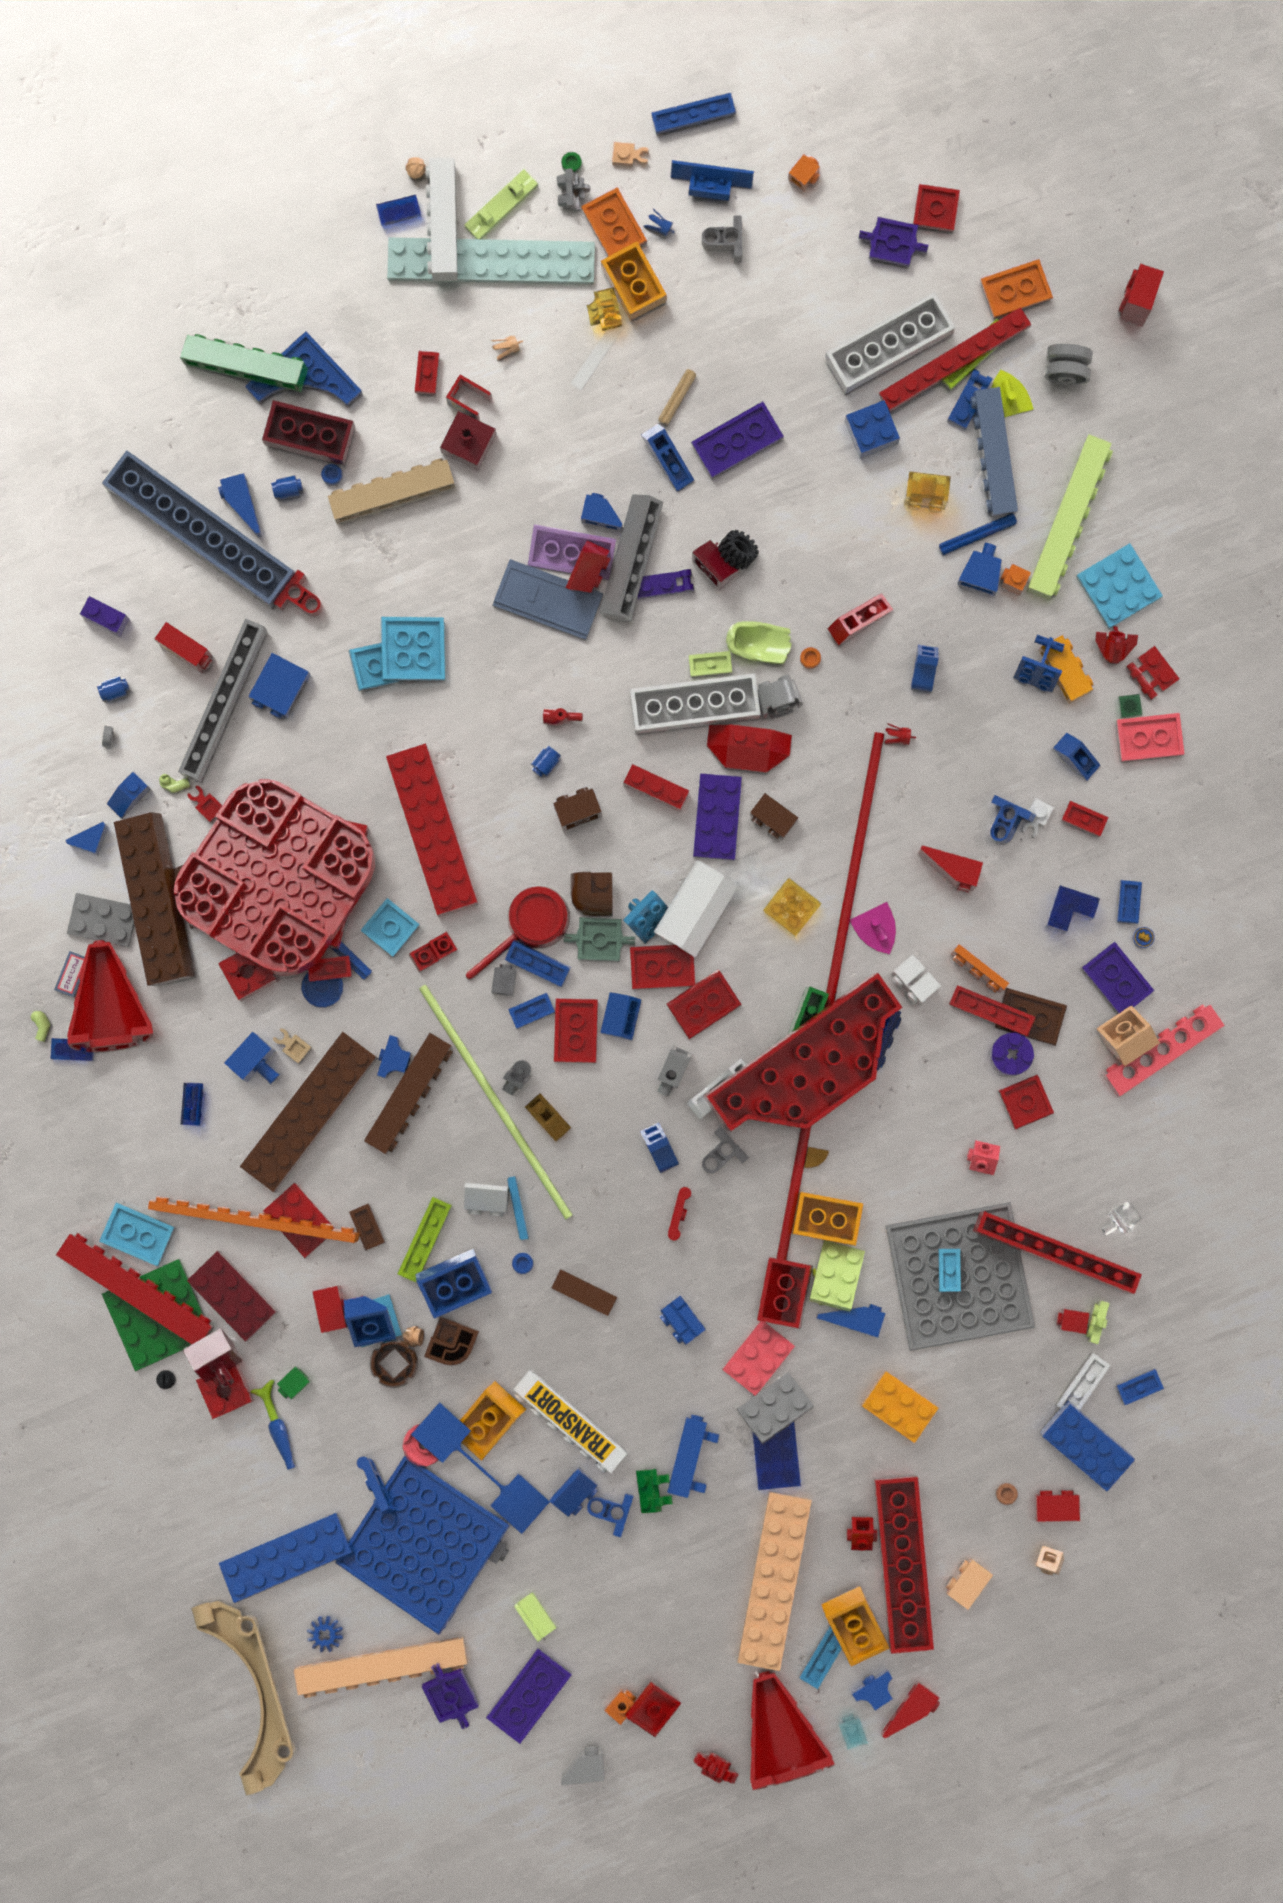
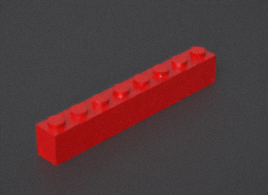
M985 1211L979 1213L973 1232L1127 1294H1135L1142 1276L1138 1272Z
M80 1233L76 1235L69 1234L57 1252V1257L190 1344H194L206 1337L214 1328L210 1324L212 1321L210 1318L203 1314L200 1316L192 1312L194 1308L185 1302L182 1305L176 1302V1296L168 1291L161 1292L157 1289L159 1285L150 1279L144 1281L139 1277L141 1273L131 1267L129 1270L122 1266L123 1262L115 1256L109 1258L104 1254L105 1250L96 1244L94 1246L86 1243L88 1239Z

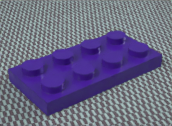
M762 401L693 440L691 444L713 479L780 441L784 436Z
M700 773L693 857L735 861L742 777Z
M538 1648L486 1718L521 1744L566 1684L572 1673Z

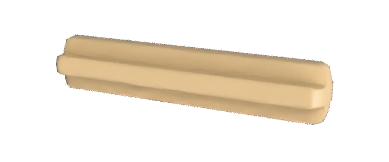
M686 369L658 418L661 424L667 426L696 377L694 371Z

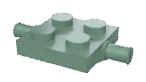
M579 917L577 934L564 933V942H576L578 960L620 962L622 946L635 945V941H627L635 940V936H623L621 931L622 919Z

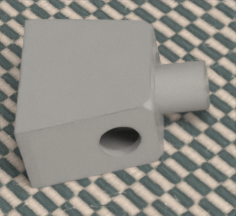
M673 1045L658 1077V1080L662 1081L658 1089L659 1093L669 1096L672 1088L679 1086L692 1053ZM670 1070L676 1073L675 1077L669 1076Z

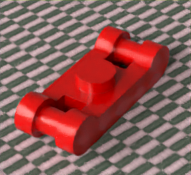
M682 1187L678 1193L668 1231V1237L672 1241L680 1238L679 1222L685 1220L687 1209L683 1207L685 1200L691 1196V1190L688 1187Z

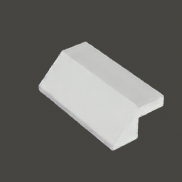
M697 860L654 933L696 958L739 885Z

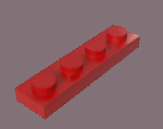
M957 985L949 1003L950 1006L1028 1037L1036 1019L1035 1016Z

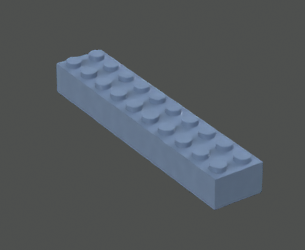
M128 450L125 451L102 482L108 491L271 609L274 607L277 597L295 574L294 570Z

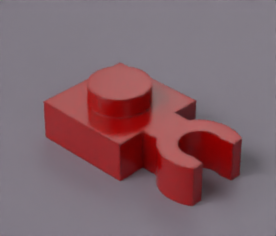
M196 785L195 788L199 791V795L193 797L188 793L187 796L191 801L199 803L195 808L211 823L216 818L215 816L222 807V804L210 793L205 797L203 789Z

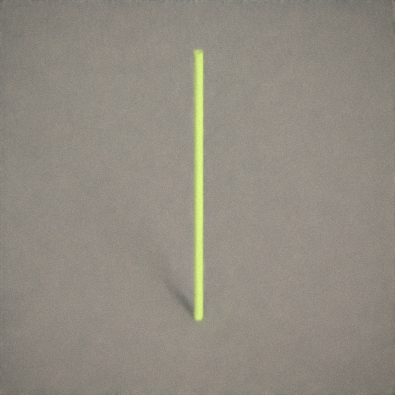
M426 985L422 986L419 990L563 1217L565 1220L572 1216V1213Z

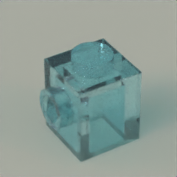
M854 1714L843 1716L841 1718L842 1721L838 1722L847 1750L868 1743L859 1716H854Z

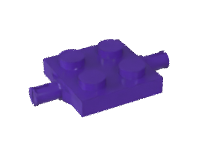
M882 217L877 218L876 227L872 233L860 230L858 239L870 241L869 259L909 267L911 256L915 251L927 253L929 244L917 242L916 233L918 225Z
M436 1663V1666L435 1664L432 1665L431 1669L436 1677L423 1683L422 1689L439 1723L449 1719H457L461 1729L467 1728L470 1724L465 1715L469 1711L479 1708V1703L462 1668L450 1673H443L439 1663Z

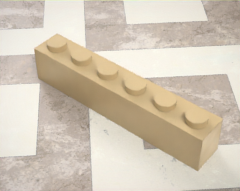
M436 459L430 465L424 467L423 465H416L411 468V471L404 473L403 471H397L392 473L391 477L385 479L377 477L372 479L371 483L365 485L363 483L352 485V489L335 490L331 492L332 495H329L328 499L336 524L455 488L448 461Z

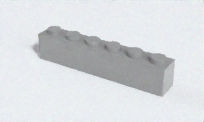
M632 494L600 609V614L613 620L631 621L663 506L662 501L650 495Z

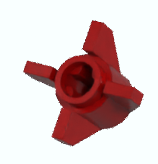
M1113 626V631L1109 632L1108 636L1106 632H1096L1095 642L1103 657L1113 664L1123 661L1137 645L1138 635L1127 634L1126 639L1125 633L1118 631V626Z

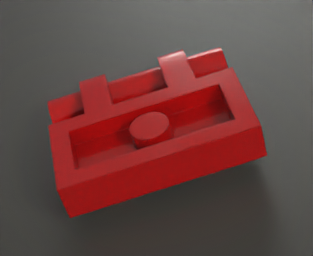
M1156 646L1137 658L1142 666L1137 668L1133 662L1126 666L1131 673L1129 675L1132 679L1137 680L1142 687L1141 691L1144 695L1147 694L1151 700L1157 696L1153 688L1158 686L1161 692H1163L1180 679ZM1146 671L1153 681L1148 683L1142 673Z

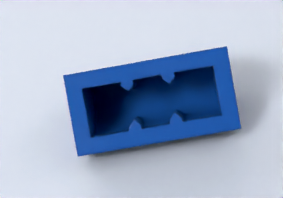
M610 992L600 1033L632 1040L641 999Z

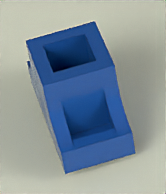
M390 1035L386 1048L381 1049L378 1058L381 1064L377 1076L387 1079L388 1075L392 1072L405 1073L408 1069L412 1053L400 1048L398 1037Z
M887 1669L875 1677L873 1674L862 1680L863 1684L851 1691L856 1702L860 1700L868 1701L874 1710H877L893 1699L888 1691V1684L893 1678Z

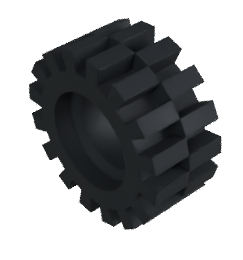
M731 530L718 545L719 552H722L720 556L725 557L724 561L726 563L729 561L731 567L735 565V569H747L758 556V546L754 545L755 541L753 539H749L751 536L748 534L747 536L744 535L745 532L741 531L739 533V530Z

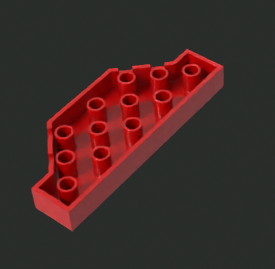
M873 973L703 1097L727 1131L734 1130L748 1119L808 1129L876 1080L885 1021L903 1007L880 974Z

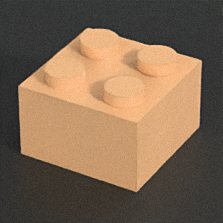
M1132 1005L1096 1028L1105 1046L1124 1066L1160 1043L1151 1025Z

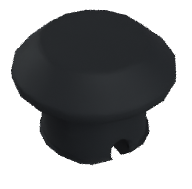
M163 1370L157 1375L156 1383L162 1389H169L175 1383V1376L171 1371Z

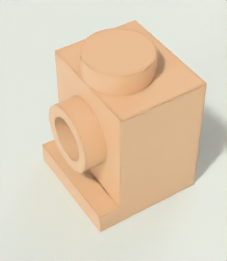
M1042 1546L1036 1567L1047 1575H1053V1573L1059 1575L1064 1562L1063 1552Z

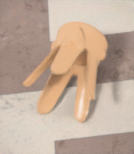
M515 335L505 339L491 340L505 341L493 345L492 348L494 350L509 347L508 350L497 356V360L510 353L520 351L518 344L523 342V340L517 342Z

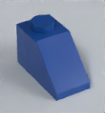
M598 493L586 494L581 523L622 532V522L608 500Z
M1067 732L1053 747L1060 758L1085 780H1088L1101 766L1084 743Z
M132 772L117 787L107 805L122 819L151 788Z

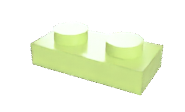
M730 651L689 655L690 676L732 673Z

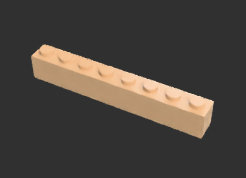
M463 1636L294 1668L298 1695L303 1694L304 1698L316 1696V1692L325 1691V1694L334 1693L340 1687H346V1690L359 1688L358 1684L367 1683V1686L380 1684L379 1680L388 1679V1682H395L401 1680L400 1676L409 1675V1678H416L422 1676V1672L430 1671V1674H434L431 1666L434 1664L436 1666V1663L440 1664L442 1671L444 1668L451 1667L452 1671L460 1668L463 1669L464 1665L468 1663Z

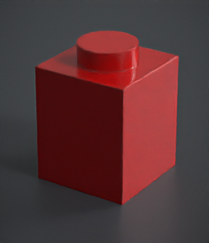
M1062 1309L1061 1313L1058 1312L1056 1325H1059V1330L1086 1334L1089 1313Z

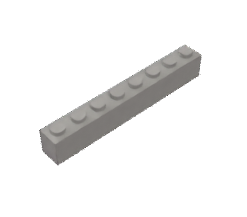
M245 618L178 770L181 775L201 783L267 633L265 626Z

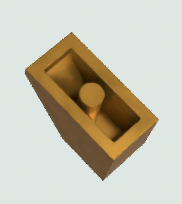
M541 1093L525 1106L555 1142L571 1129L570 1125Z

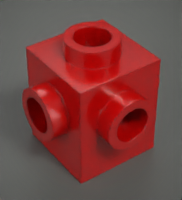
M852 1517L851 1528H847V1541H851V1550H873V1542H877V1529H874L873 1517Z

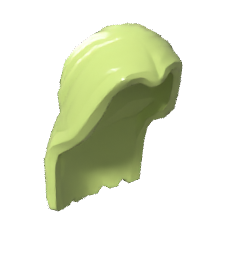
M742 621L733 624L729 628L726 635L727 648L739 657L770 664H784L792 645L790 642L791 637L789 636L791 631L789 628L767 623Z

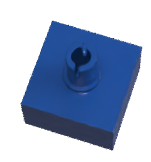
M253 1031L224 1062L225 1065L246 1082L256 1072L265 1078L269 1084H272L279 1077V1074L266 1063L276 1051Z

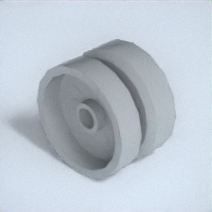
M1054 344L1048 346L1046 359L1050 363L1045 366L1044 377L1051 382L1078 385L1088 383L1090 381L1091 369L1087 365L1092 362L1093 351L1085 346L1075 344Z

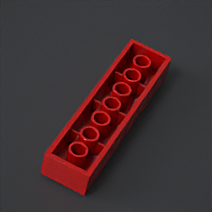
M426 743L386 756L437 916L442 917L478 905Z
M918 1476L874 1479L890 1653L934 1650Z

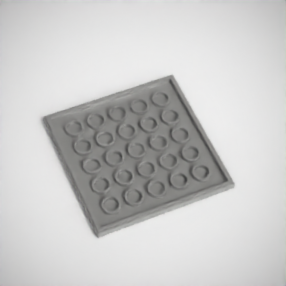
M1011 1202L885 1225L910 1351L1035 1328L1020 1250L973 1232L979 1213L983 1211L1015 1223ZM938 1249H960L961 1291L939 1292Z

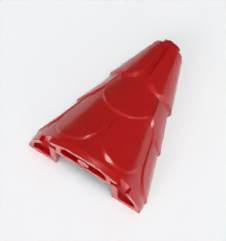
M97 940L93 944H88L79 976L80 984L73 1004L74 1010L67 1033L68 1046L78 1051L83 1047L86 1048L87 1052H109L137 1046L138 1041L142 1039L143 1042L148 1041L153 1036L152 1024L138 999L136 991L127 978V971L111 943Z
M770 1671L759 1673V1678L753 1679L751 1706L753 1722L750 1782L752 1789L760 1790L767 1788L769 1785L777 1786L824 1771L823 1768L827 1767L828 1769L835 1766L832 1754L813 1730L814 1727L798 1708L797 1701L775 1673L771 1674Z

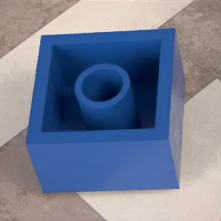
M885 400L845 416L846 426L860 459L899 443L900 437Z

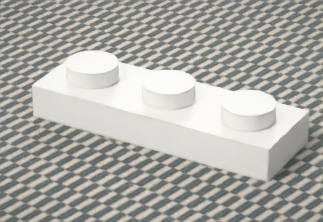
M1092 1353L1056 1405L1062 1408L1066 1401L1069 1400L1080 1410L1111 1365Z

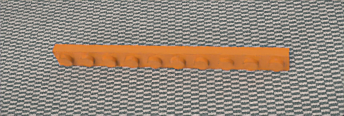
M156 1196V1199L150 1200L148 1204L149 1210L355 1243L359 1240V1232H354V1228L351 1227L335 1229L332 1224L321 1223L320 1226L312 1225L313 1222L309 1220H300V1223L292 1222L290 1217L280 1216L279 1219L271 1218L270 1214L259 1213V1216L250 1215L251 1211L238 1210L237 1213L231 1212L228 1207L218 1206L217 1209L209 1208L210 1205L205 1203H197V1206L189 1205V1201L186 1200L170 1202L169 1198Z

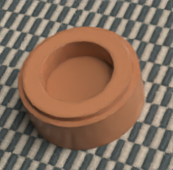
M1003 1483L998 1486L996 1498L1000 1503L1010 1505L1016 1501L1018 1492L1012 1484Z

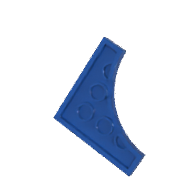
M307 331L281 353L286 358L298 357L304 361L308 371L303 387H311L328 392L340 399L346 406L362 393V390ZM250 381L245 385V388L259 403L270 395L285 389L255 381Z

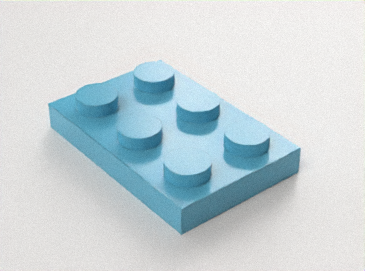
M115 1203L99 1242L159 1266L175 1227L122 1204Z

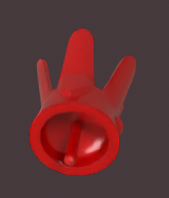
M887 723L889 726L897 728H886L887 734L899 738L886 739L884 741L886 745L898 743L909 745L911 738L916 739L915 736H911V729L906 727L899 728Z

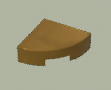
M808 1147L804 1168H813L823 1163L829 1151Z

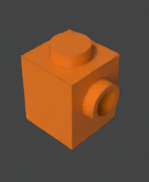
M803 154L788 173V180L805 191L810 183L814 185L820 177L819 162L812 156L807 157Z
M1012 564L1010 569L1005 568L1000 578L1004 580L1001 587L1020 596L1031 572Z
M620 1689L604 1708V1711L621 1725L626 1719L625 1714L635 1703L637 1697L628 1689L626 1691Z

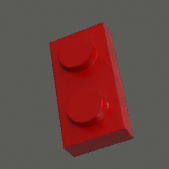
M418 351L415 393L436 395L439 352Z
M1069 801L1061 821L1100 837L1109 817Z
M350 956L320 959L313 967L308 969L309 982L352 977Z

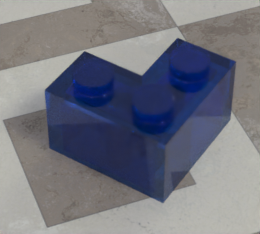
M1060 885L1056 890L1045 928L1065 934L1068 931L1072 915L1091 921L1094 919L1100 898Z

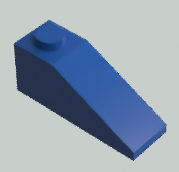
M657 424L641 434L650 452L676 491L694 481L665 428Z
M242 473L220 479L221 486L218 487L221 499L225 498L227 504L258 538L262 537L245 474Z
M870 1304L869 1308H852L850 1312L839 1310L817 1314L816 1318L878 1337L885 1313L881 1312L882 1307Z

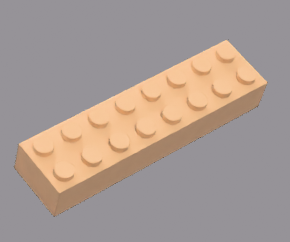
M773 1491L768 1492L738 1652V1663L780 1671L812 1502L809 1498Z

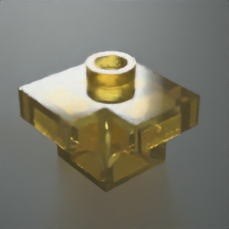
M614 287L595 291L594 301L586 305L590 325L601 324L602 331L622 327Z

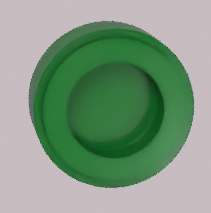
M575 152L564 154L561 159L562 169L565 171V169L571 168L574 173L579 172L582 167L581 157Z

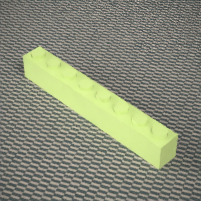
M1088 434L1027 592L1048 600L1051 599L1052 595L1057 596L1061 586L1057 582L1060 576L1064 577L1068 565L1065 564L1067 557H1072L1076 547L1072 545L1075 538L1079 539L1083 527L1080 526L1082 518L1087 519L1091 508L1087 506L1089 500L1094 501L1098 489L1095 488L1097 480L1101 481L1104 476L1105 469H1102L1104 462H1109L1113 450H1110L1112 443Z

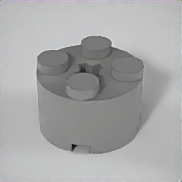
M784 675L778 678V681L772 683L766 681L758 685L759 707L764 719H767V715H770L771 719L783 717L794 712L793 707L798 706L799 709L803 705L795 680L791 679L790 675Z

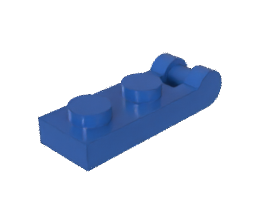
M976 369L972 372L947 420L966 430L975 413V409L971 408L970 397L973 396L975 390L988 389L993 380L988 375L985 377L979 374L980 371ZM975 381L982 384L981 389L973 386Z
M363 1456L358 1458L357 1466L365 1472L367 1477L365 1482L369 1491H373L375 1496L374 1504L377 1510L385 1514L395 1511L374 1460Z

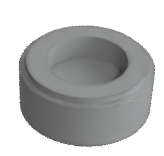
M104 726L102 746H111L112 726Z

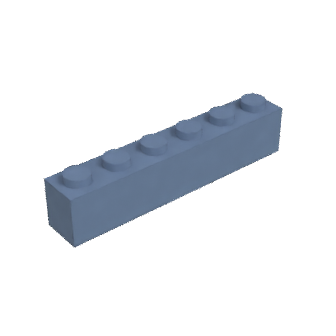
M1000 387L975 390L973 396L970 397L971 408L975 409L976 417H973L975 430L978 429L979 438H976L977 449L982 452V458L979 459L981 471L985 473V479L982 480L983 490L988 493V500H985L986 510L991 513V517L1014 514L1018 512Z

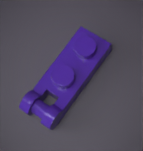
M685 569L643 576L637 599L694 591V584L691 583L690 578L692 577V570ZM676 579H682L683 585L677 586Z

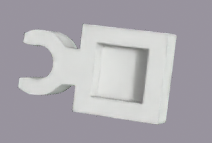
M1035 798L1029 809L1030 812L1036 814L1033 822L1026 823L1022 828V832L1024 833L1028 827H1031L1034 830L1031 837L1034 838L1039 831L1038 824L1043 827L1045 826L1054 807Z

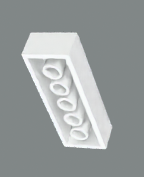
M934 292L826 352L825 360L846 394L953 335L955 326Z
M755 673L630 689L635 734L759 719L761 715Z

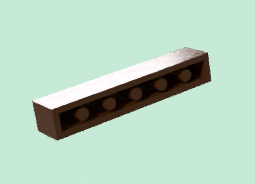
M432 1033L428 1034L364 1142L386 1155L388 1152L393 1153L399 1143L396 1141L400 1133L403 1135L409 1127L408 1119L411 1115L414 1117L420 1108V1105H418L422 1097L426 1098L429 1094L431 1081L438 1079L442 1072V1069H440L444 1061L448 1062L451 1058L453 1051H451L452 1046Z

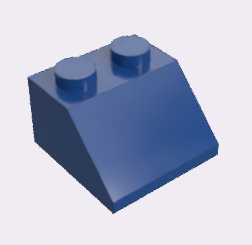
M366 1296L344 1300L345 1320L354 1347L396 1339L386 1306Z
M578 1467L550 1498L549 1502L569 1517L571 1514L576 1516L583 1508L581 1503L586 1498L590 1500L597 1493L598 1490L595 1488L598 1484Z

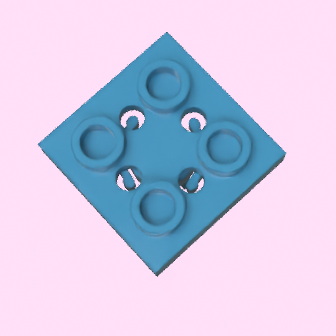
M653 890L641 902L637 898L633 899L632 901L636 906L630 902L628 908L631 912L623 919L644 944L656 934L654 931L668 909V906Z

